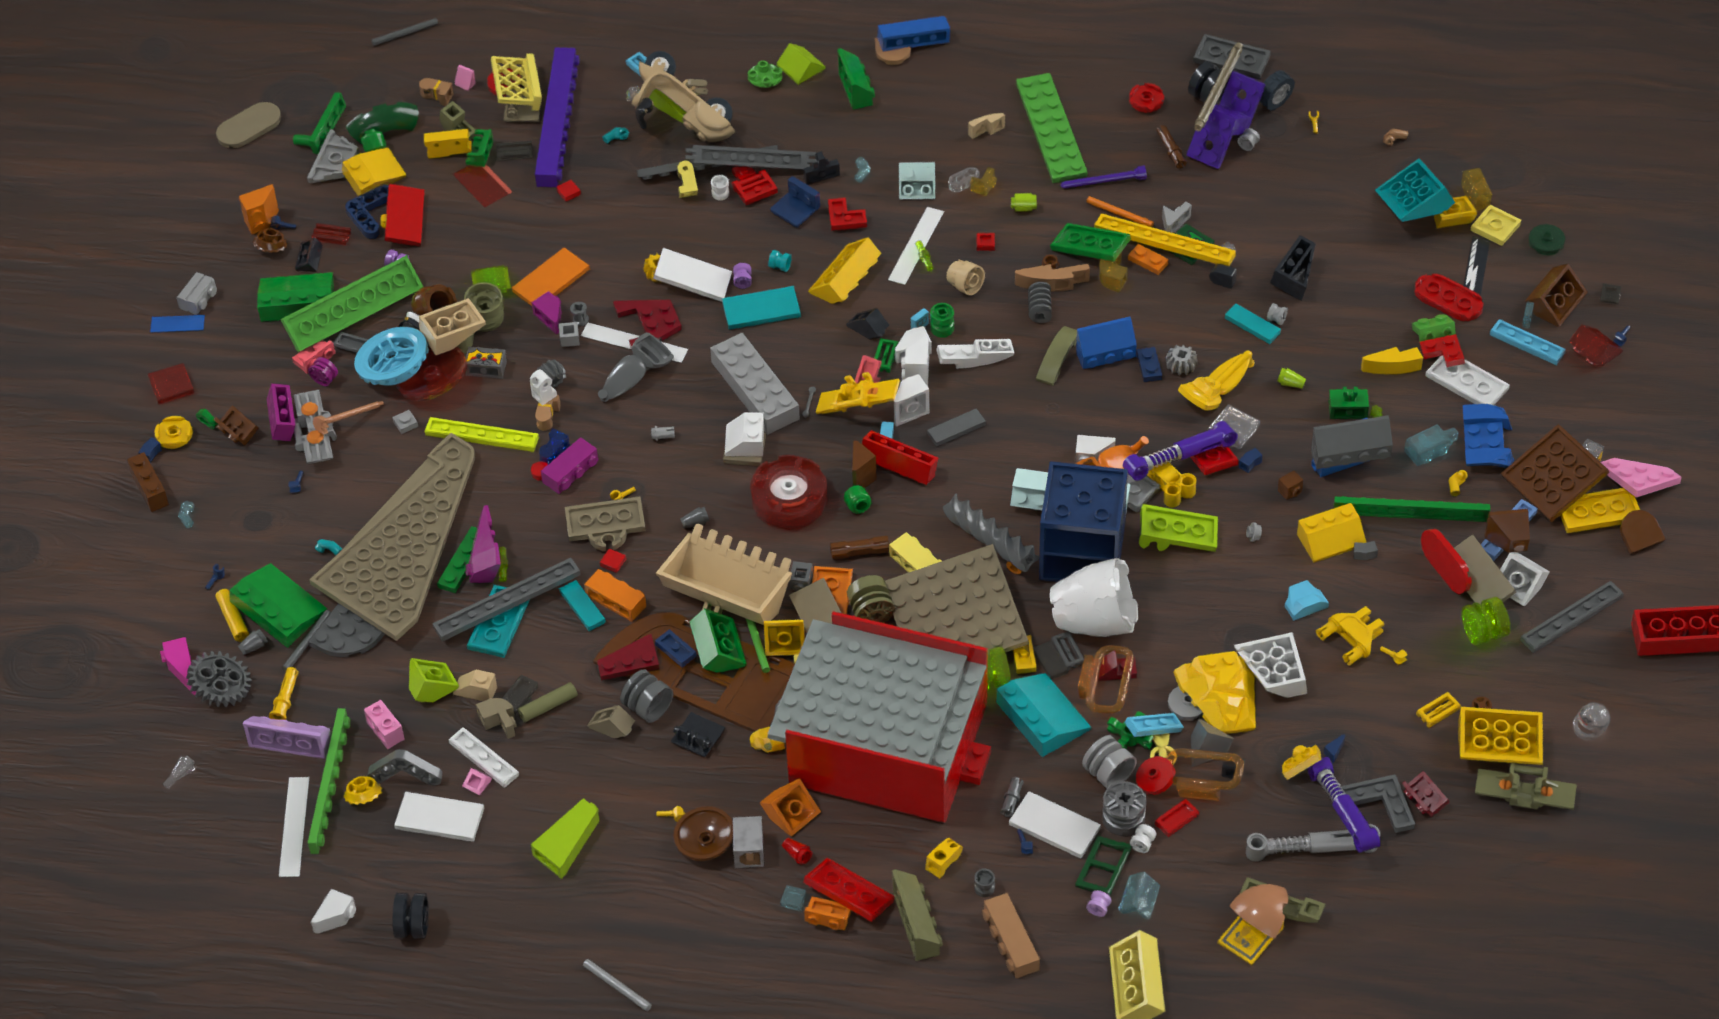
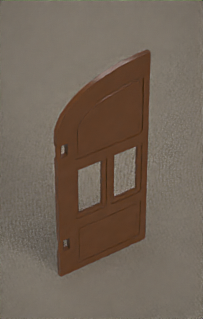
M670 612L652 614L627 626L613 637L593 660L594 664H597V660L652 634L659 669L648 672L654 675L658 681H662L673 689V698L752 732L771 726L774 719L775 706L782 699L795 663L786 659L766 656L770 671L763 673L755 647L740 640L747 665L741 667L734 678L720 672L716 673L704 669L701 664L694 662L696 657L684 667H681L655 645V640L670 629L694 649L697 656L699 655L692 629L684 626L685 623L690 625L689 621L691 620ZM773 660L775 662H778L779 665L773 664L769 661ZM686 672H690L725 687L726 690L717 703L714 704L676 687ZM632 674V675H627V676H624V677H627V678L630 679L634 674Z

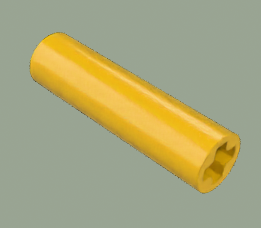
M222 589L216 593L215 597L235 641L241 642L249 635V632L238 608L230 602L229 590Z

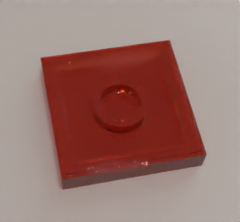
M184 363L148 374L158 404L194 393Z

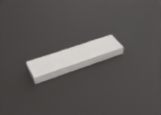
M464 727L449 739V743L504 788L519 776V772Z

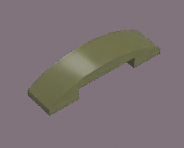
M1064 326L1057 333L1041 363L1036 381L1051 386L1055 384L1063 362L1072 346L1075 347L1077 330Z
M1247 877L1240 894L1251 887L1266 883ZM1288 896V904L1283 908L1282 914L1287 919L1316 923L1319 922L1326 904L1307 897L1302 901Z

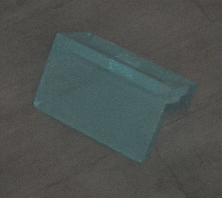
M1145 872L1130 875L1118 910L1123 914L1136 911L1145 919H1149L1160 885Z

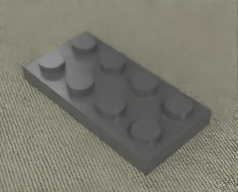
M1204 34L1193 57V62L1202 64L1205 61H1210L1217 65L1219 69L1223 68L1233 46L1238 42ZM1242 44V53L1232 71L1260 79L1270 58L1271 51Z

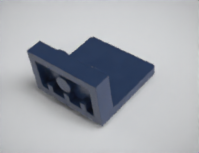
M792 176L788 179V193L774 204L770 211L791 225L799 227L820 208V192Z

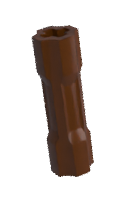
M888 536L830 543L831 557L833 560L849 556L889 552Z

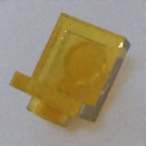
M988 167L982 179L971 177L970 190L987 196L991 187H994L997 181L995 169Z

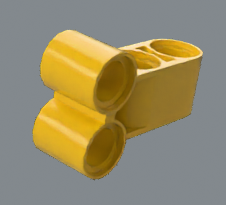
M1168 461L1167 464L1163 463L1162 466L1158 464V467L1154 466L1153 469L1148 471L1147 476L1161 485L1160 489L1164 492V503L1166 506L1171 508L1177 507L1181 503V497L1187 499L1195 496L1196 477L1193 474H1181Z

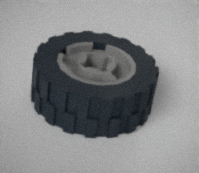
M1283 70L1274 72L1265 80L1264 84L1266 85L1259 102L1269 110L1279 108L1292 94L1295 87L1294 79Z

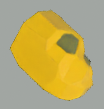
M770 727L759 729L750 736L751 747L756 750H763L768 753L785 749L784 742L768 739Z

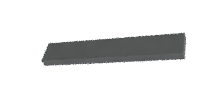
M1609 581L1522 635L1520 641L1532 653H1535L1623 598L1624 593Z

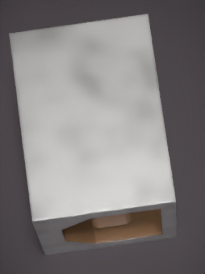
M762 816L733 818L735 868L764 867Z

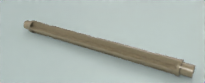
M1236 43L1233 46L1195 121L1194 129L1196 131H1201L1205 127L1209 115L1242 53L1243 45L1241 43Z

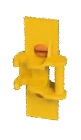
M865 372L862 373L865 380L856 383L851 375L845 376L844 379L847 383L842 384L839 390L821 393L816 413L846 412L849 407L868 406L870 408L875 404L892 402L895 400L900 379L874 383L870 373Z

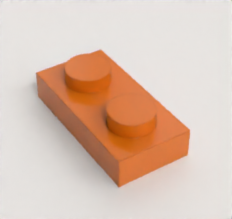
M1140 244L1128 254V260L1157 275L1164 270L1169 262V259Z

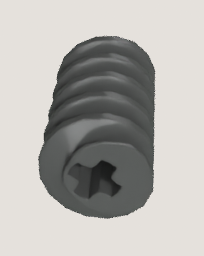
M1046 282L1033 283L1028 289L1029 318L1033 322L1047 323L1052 318L1051 286Z

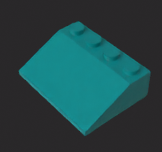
M1420 158L1375 189L1402 222L1440 214L1455 204L1446 187Z
M1046 673L1014 679L997 688L996 703L1041 757L1076 739L1092 728Z

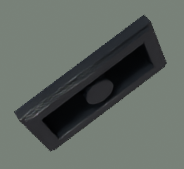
M315 237L301 242L295 266L296 271L315 272L318 270L323 245Z

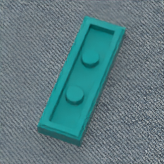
M1235 304L1225 314L1226 320L1268 344H1271L1281 334L1280 328L1238 304Z
M577 580L559 588L561 595L588 631L606 623L604 616Z

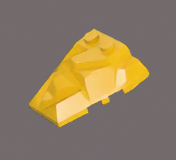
M1231 651L1197 656L1193 659L1192 663L1183 664L1174 670L1173 673L1180 690L1183 693L1187 692L1192 699V705L1200 708L1204 713L1202 717L1208 724L1226 734L1255 730L1254 674L1243 658L1237 655V652Z

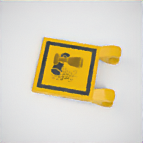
M1238 916L1218 940V944L1250 965H1253L1274 938L1261 932ZM1283 924L1281 926L1279 933L1284 929Z

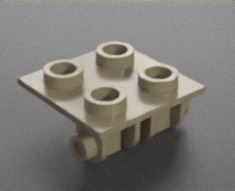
M514 89L510 90V91H512V92L515 93V94L518 93V92L515 91ZM524 95L520 96L521 98L528 99ZM506 104L504 121H539L540 108L539 111L532 110L531 105Z

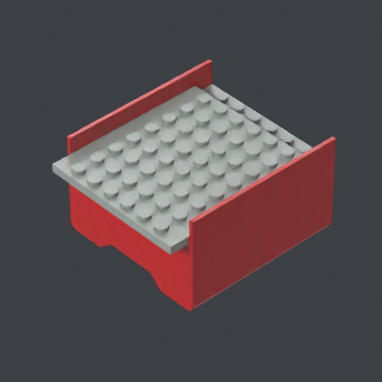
M834 611L831 614L832 624L813 619L768 731V739L786 743L789 783L800 779L806 789L945 823L960 781L980 785L991 755V746L974 742L988 700V648Z

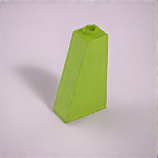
M583 798L531 844L533 856L561 879L565 876L599 822V810L592 802H587Z

